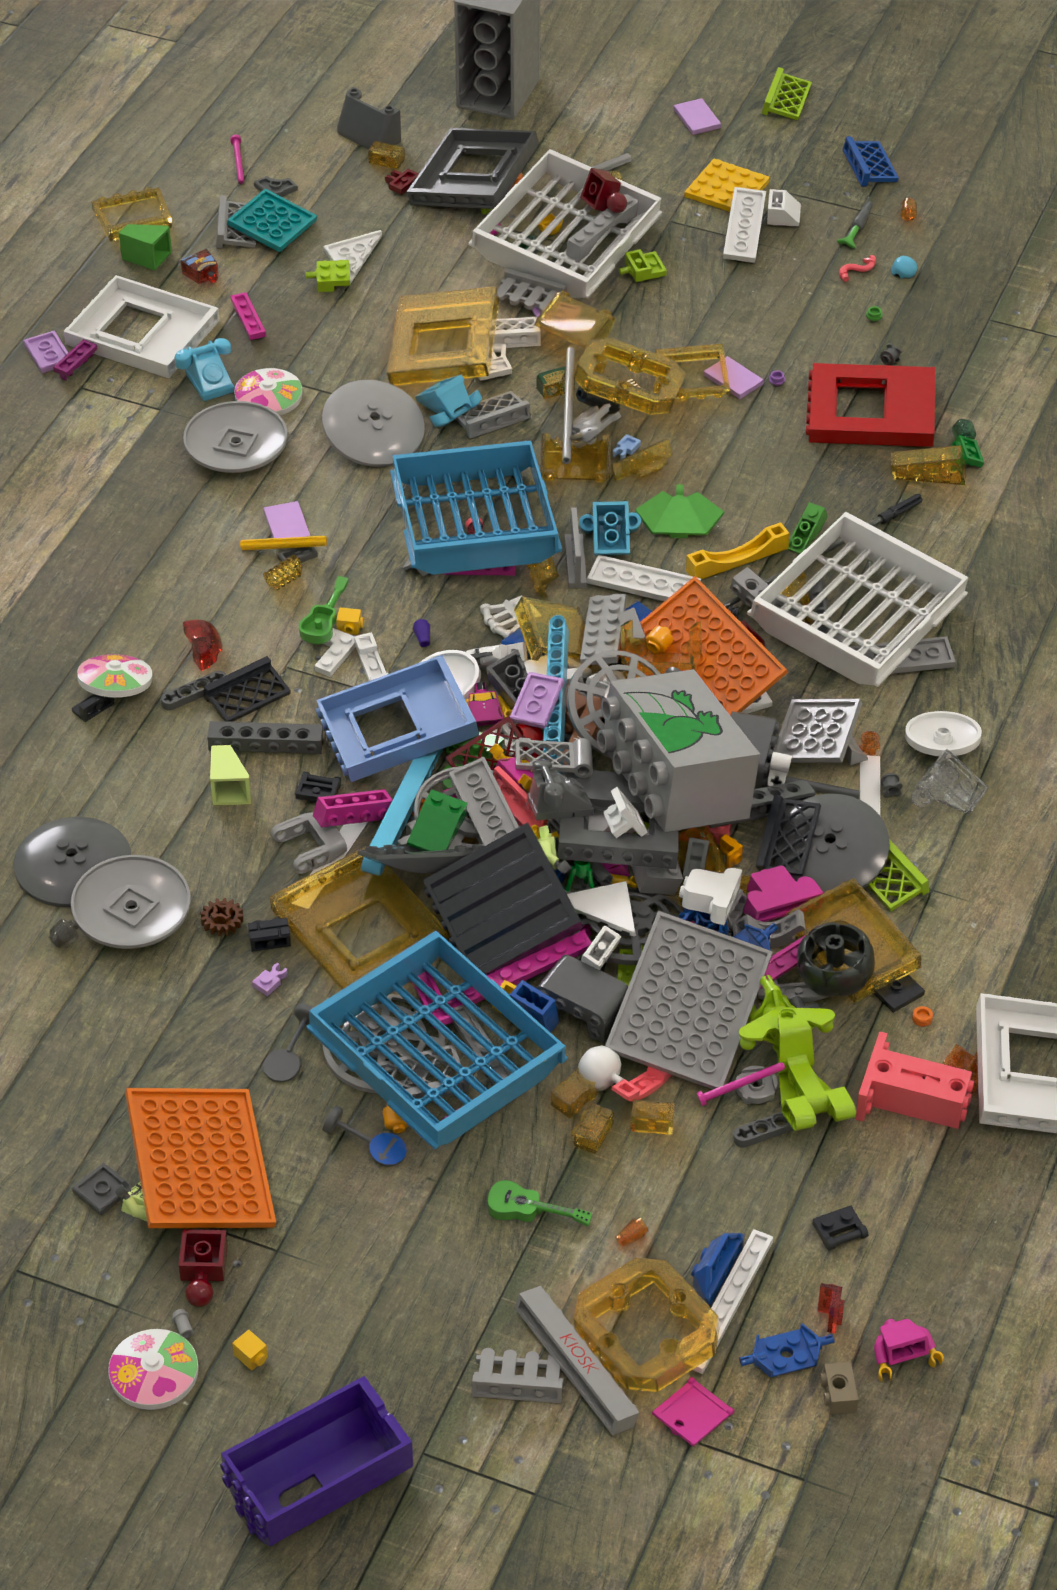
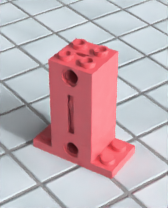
M879 1032L859 1091L856 1120L864 1122L866 1114H870L872 1107L959 1129L960 1122H965L967 1106L970 1105L972 1098L971 1093L974 1086V1081L971 1080L972 1072L889 1051L888 1033Z

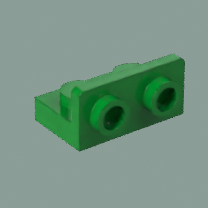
M959 435L951 445V451L958 470H962L966 464L981 468L984 460L977 441Z

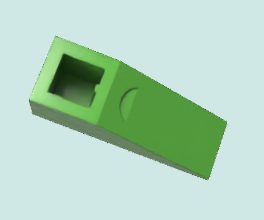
M811 502L808 503L789 540L788 550L801 554L809 547L821 531L828 517L824 507Z

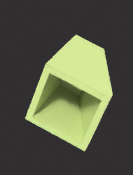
M231 745L211 746L210 782L213 805L251 804L249 774Z

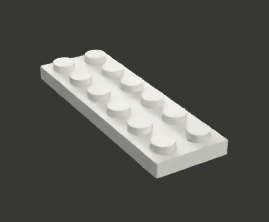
M734 187L723 253L724 259L755 263L766 191Z
M598 555L587 577V583L666 601L691 580L693 576Z

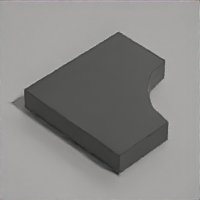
M265 176L254 181V187L260 192L267 189L281 197L298 190V185L290 178L272 179Z

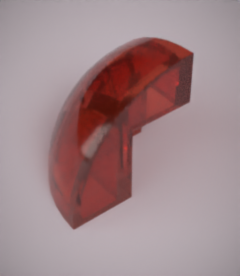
M195 619L183 622L184 634L192 644L193 660L199 669L203 671L217 661V656L222 651V641L219 632L213 624L205 620Z

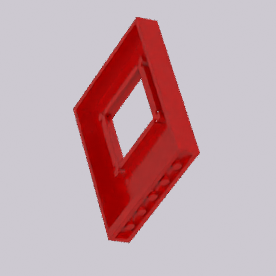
M813 363V370H809V380L812 381L808 383V391H811L808 392V402L811 403H807V413L810 414H807L806 424H810L806 425V435H809L810 443L933 447L935 367ZM838 387L885 388L884 418L836 417Z

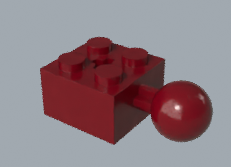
M591 168L580 198L594 210L605 211L608 208L613 213H621L627 207L626 197L619 193L621 182L607 171Z
M183 1230L179 1273L181 1281H192L188 1284L185 1291L186 1299L192 1306L204 1307L211 1302L214 1292L213 1287L208 1281H224L228 1249L226 1230Z

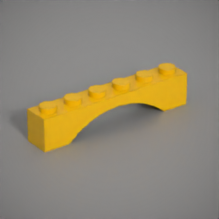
M780 522L764 528L752 540L735 549L724 552L700 550L688 554L686 557V572L689 576L704 579L787 550L790 533Z

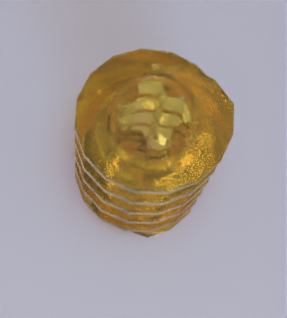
M292 555L267 572H264V580L274 590L278 591L280 587H285L286 583L289 584L291 580L294 581L297 577L302 576V563L297 556Z

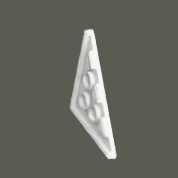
M375 231L324 246V252L330 261L349 260L350 284L382 237V231Z
M626 881L567 894L577 914L581 913L586 915L588 919L598 923L601 921L608 924V927L618 931L623 930L630 933L631 936H636Z

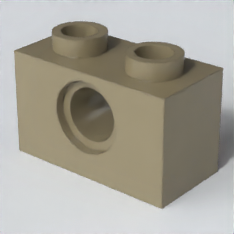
M851 1362L824 1364V1371L820 1373L821 1387H825L826 1390L824 1392V1404L829 1406L830 1414L857 1412L859 1399Z

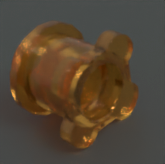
M874 731L864 732L861 735L862 745H859V748L870 756L876 755V750L880 748L879 735Z

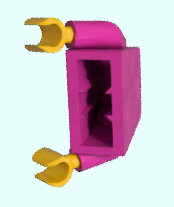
M894 1319L885 1321L884 1325L880 1327V1335L877 1336L874 1345L877 1365H880L878 1373L880 1382L883 1380L882 1373H887L889 1380L892 1377V1370L886 1363L893 1365L930 1353L931 1356L928 1363L932 1368L936 1365L934 1358L939 1361L940 1365L942 1364L944 1356L941 1352L935 1350L936 1345L928 1329L915 1325L910 1319L897 1322Z

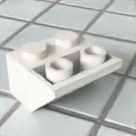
M770 189L767 224L799 226L801 204L786 190Z

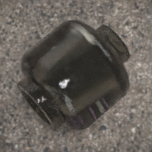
M60 919L50 928L49 939L57 948H68L79 936L76 931L78 926L72 920Z

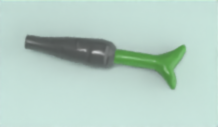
M868 202L852 222L853 228L849 235L838 239L837 243L846 244L852 249L856 248L853 239L857 232L865 227L873 206L872 202Z

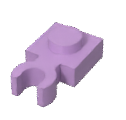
M279 963L274 964L271 972L264 970L252 981V987L268 997L281 985V979H284L288 974L287 969L284 968L282 971H279Z

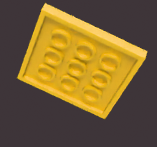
M713 159L686 189L684 197L730 212L734 187L762 191L770 182V177L719 159Z

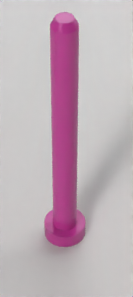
M235 134L231 136L230 142L234 146L238 182L242 184L244 182L240 152L241 137Z
M777 1063L706 1093H702V1091L697 1092L699 1101L702 1106L707 1105L706 1101L784 1070V1063Z

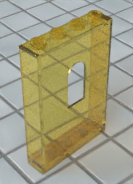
M855 878L845 881L839 886L827 890L824 894L810 899L801 906L787 912V915L799 909L804 913L805 929L796 934L799 939L803 936H808L811 929L821 924L839 921L856 926L867 935L874 949L875 967L866 985L860 991L848 996L853 1003L891 984L893 980H899L921 968V954ZM844 949L845 954H848V953H850V952H853V951H849V952H848L846 949ZM823 950L816 957L822 966L828 964L826 951ZM843 964L837 968L833 967V971H843L851 967Z

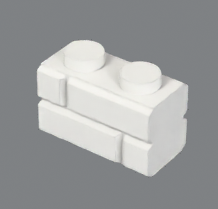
M604 926L583 954L581 961L600 970L617 947L621 936L607 926Z

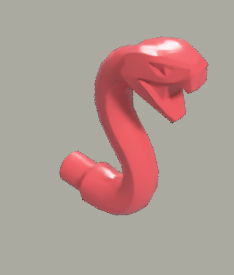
M869 255V258H864L863 262L867 264L864 266L857 264L842 266L839 270L840 278L847 282L849 280L847 271L849 270L858 272L870 271L876 264V257Z

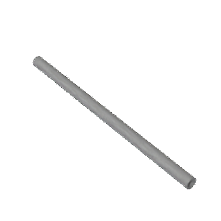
M569 347L566 350L562 462L564 464L571 462L572 439H570V436L572 435L575 349L573 347Z

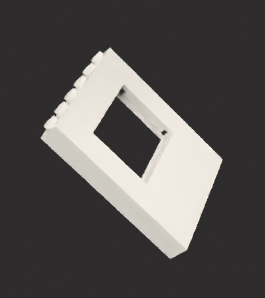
M115 275L64 330L63 335L66 345L75 347L84 339L97 344V350L93 354L170 378L178 369L175 365V354L181 349H188L189 346L191 349H194L203 341L220 321L219 309ZM126 306L162 317L139 343L103 332Z
M981 993L976 1005L979 1123L1057 1133V1078L1010 1072L1009 1033L1057 1039V1003Z

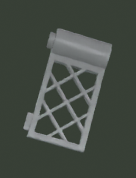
M531 738L515 739L516 769L532 770L534 761L545 759L552 763V768H555L557 772H572L579 778H587L593 773L592 746L588 739L579 738L573 743L531 740ZM520 746L528 747L529 750L525 752L520 748ZM540 748H547L548 751L544 753ZM559 749H568L569 751L563 754ZM535 752L539 757L535 759L530 754ZM553 753L558 756L555 760L550 757ZM524 758L530 761L529 763H520ZM564 760L569 765H561L560 762Z

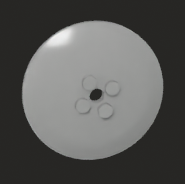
M358 380L347 383L329 396L323 408L322 427L327 440L341 455L361 465L371 467L392 466V455L415 453L423 439L424 419L418 405L403 390L386 382ZM376 416L379 420H372L370 417Z
M247 401L224 402L200 411L188 422L184 430V446L188 455L203 467L220 472H245L260 468L281 454L287 443V427L280 415L264 405Z
M145 855L118 856L95 865L79 879L72 893L71 910L78 928L90 939L114 948H141L166 939L183 924L190 909V890L183 875L174 866L161 859ZM136 906L134 909H128L127 907Z

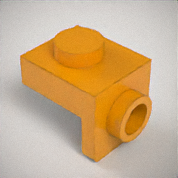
M727 834L723 835L720 838V852L727 856L726 867L731 868L741 862L743 846Z

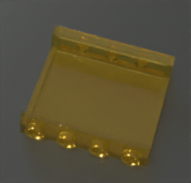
M521 597L514 611L531 660L538 661L542 653H548L549 621L556 615H561L565 618L569 629L568 657L580 659L585 622L579 607Z

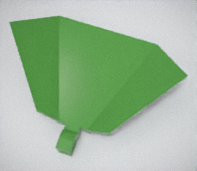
M676 484V496H671L662 491L635 510L650 533L670 534V538H688V535H707L724 515L722 509L698 492L683 497V484Z

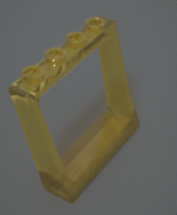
M146 187L143 191L137 192L132 190L128 194L121 195L117 193L110 198L100 197L96 201H91L92 209L109 241L118 240L119 232L127 224L162 225L172 228V217L160 187L153 189ZM156 198L162 215L111 225L101 209Z
M723 344L655 349L656 400L670 402L675 398H679L682 401H686L690 397L705 399L707 396L713 395L715 398H720L724 394H730ZM708 359H718L720 362L723 385L661 390V364Z

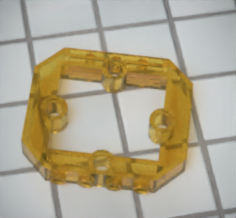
M609 337L590 339L577 364L573 378L585 392L654 415L671 412L682 388L686 373L672 359ZM608 360L627 366L632 372H644L657 377L652 392L634 386L627 381L617 380L604 375Z
M632 1259L579 1292L573 1317L576 1332L586 1342L593 1354L595 1353L599 1357L600 1363L604 1368H608L612 1372L617 1383L621 1382L626 1389L658 1392L716 1354L720 1331L719 1316L666 1260ZM654 1282L669 1298L672 1315L678 1318L686 1317L697 1330L680 1341L675 1338L664 1339L659 1345L660 1354L639 1366L620 1346L618 1336L608 1332L596 1318L610 1309L615 1312L626 1311L631 1305L630 1297Z

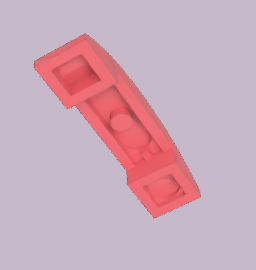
M648 1066L647 1071L629 1082L624 1079L612 1086L611 1090L628 1101H638L655 1092L672 1075Z

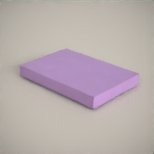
M702 98L674 105V111L692 135L721 128L720 121Z
M55 331L23 340L24 346L41 373L54 370L53 367L68 354Z
M728 356L704 371L705 377L738 399L743 398L764 383L762 378Z
M298 501L264 507V514L273 538L310 536Z
M529 672L510 715L512 721L543 729L546 728L561 689L565 684L564 679Z

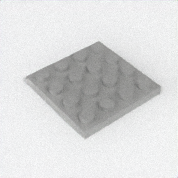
M792 699L779 733L777 745H775L773 751L791 755V763H842L863 704L860 699Z

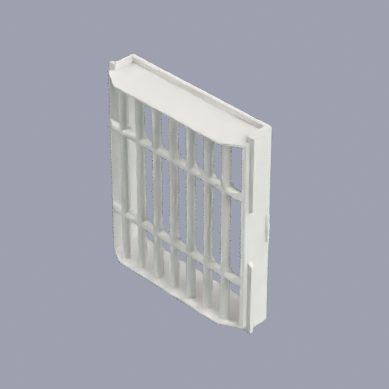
M549 149L473 230L472 239L468 245L474 247L486 260L501 267L565 284L568 297L588 299L613 271L615 265L625 255V252L633 244H636L662 215V211H660L661 198L617 179L621 182L619 193L623 195L628 194L639 201L637 216L625 228L620 229L616 225L611 227L597 241L590 253L580 262H577L566 255V250L559 253L555 249L582 219L591 222L597 217L588 214L592 209L588 204L583 210L574 208L581 200L580 196L592 167ZM546 172L552 177V180L541 191L537 192L531 189ZM557 183L565 186L555 197L550 198L546 196ZM570 190L578 192L569 203L564 204L560 202ZM526 193L534 197L508 227L503 228L498 225ZM540 201L548 203L522 233L512 232ZM554 207L562 210L536 240L527 238ZM568 213L576 216L550 246L541 245L544 239ZM494 229L496 232L501 233V235L496 237L489 233ZM610 232L618 234L615 240L592 265L588 266L583 263ZM507 237H510L515 241L513 243H509L505 241V239ZM521 243H523L525 245H528L529 247L527 248V250H525L518 246ZM536 249L543 252V254L538 256L533 252ZM549 256H552L557 260L555 262H552L547 260V258ZM565 262L572 266L567 269L561 266V264ZM579 268L585 271V273L580 275L575 271Z
M845 512L753 600L752 608L747 612V615L754 618L766 633L858 684L875 685L878 687L911 653V649L967 596L968 592L965 591L968 577ZM839 537L846 543L833 558H826L821 555ZM850 550L859 554L848 566L843 567L837 564ZM866 558L874 562L862 575L852 572ZM816 559L824 564L792 597L781 594ZM881 566L889 570L878 583H872L868 580ZM831 569L840 573L808 605L803 606L797 603ZM896 574L905 579L894 591L889 592L883 589ZM846 577L855 581L823 614H817L812 611ZM911 583L920 587L908 600L898 597ZM862 585L870 589L839 622L834 623L828 620ZM927 591L935 595L924 608H918L914 605ZM876 594L886 598L854 631H848L843 628ZM775 598L784 603L780 609L770 604ZM892 602L901 606L870 639L865 640L859 637ZM793 608L800 613L794 617L787 613V611ZM908 610L916 614L885 648H879L874 645ZM806 616L815 620L811 626L802 621ZM824 625L831 630L825 634L817 629ZM837 633L846 637L842 643L833 638ZM855 642L862 647L856 651L848 646ZM868 650L877 654L873 660L864 655Z

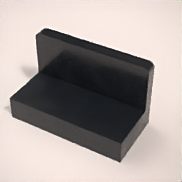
M93 694L72 707V712L84 722H87L114 705V697Z

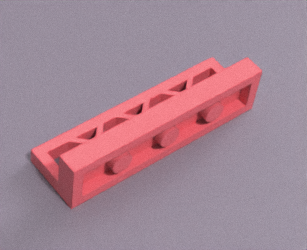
M499 766L494 768L493 775L518 826L520 827L527 822L530 827L532 825H537L538 827L547 826L548 819H535L527 801V793Z

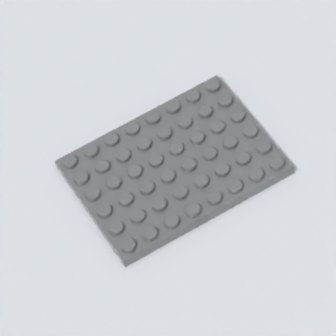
M658 911L605 1047H609L621 1057L712 1090L723 1086L741 1039L739 1037V1029L746 1025L761 985L760 979L765 975L773 951Z

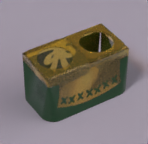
M566 366L537 375L536 389L544 399L565 394Z

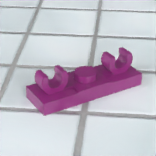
M83 339L53 367L54 372L59 373L60 378L66 381L69 375H73L74 370L79 368L84 362H87L89 357H93V353L97 350V344Z

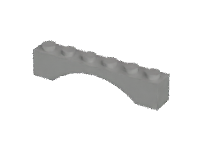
M625 194L624 196L627 199L626 209L621 213H613L608 208L568 239L566 255L580 262L590 253L606 231L616 224L628 223L637 216L639 201Z

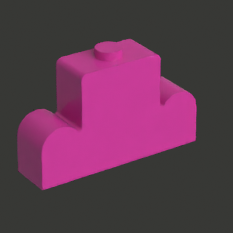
M781 865L751 874L747 886L749 893L743 911L745 915L748 914L758 921L766 922L787 916L797 909L805 911L819 907L824 892L810 877H800L796 882L786 868Z

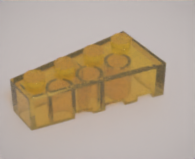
M961 445L892 452L891 470L893 479L954 485L966 484V467Z

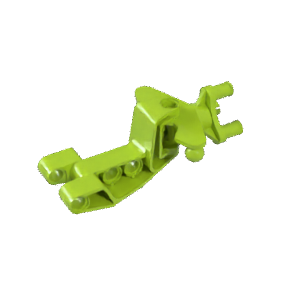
M767 975V978L763 976L760 979V984L765 990V998L758 1010L755 1004H753L748 1024L739 1029L740 1046L744 1050H751L755 1047L756 1041L765 1040L774 1044L773 1049L777 1052V1062H782L785 1066L784 1070L778 1072L783 1116L794 1131L814 1127V1124H816L815 1115L827 1112L829 1116L832 1115L836 1122L855 1118V1105L845 1087L831 1089L812 1069L814 1066L812 1029L818 1027V1030L822 1033L831 1032L834 1026L835 1013L830 1009L795 1008V1006L791 1005L788 997L782 995L781 989L775 985L770 975Z

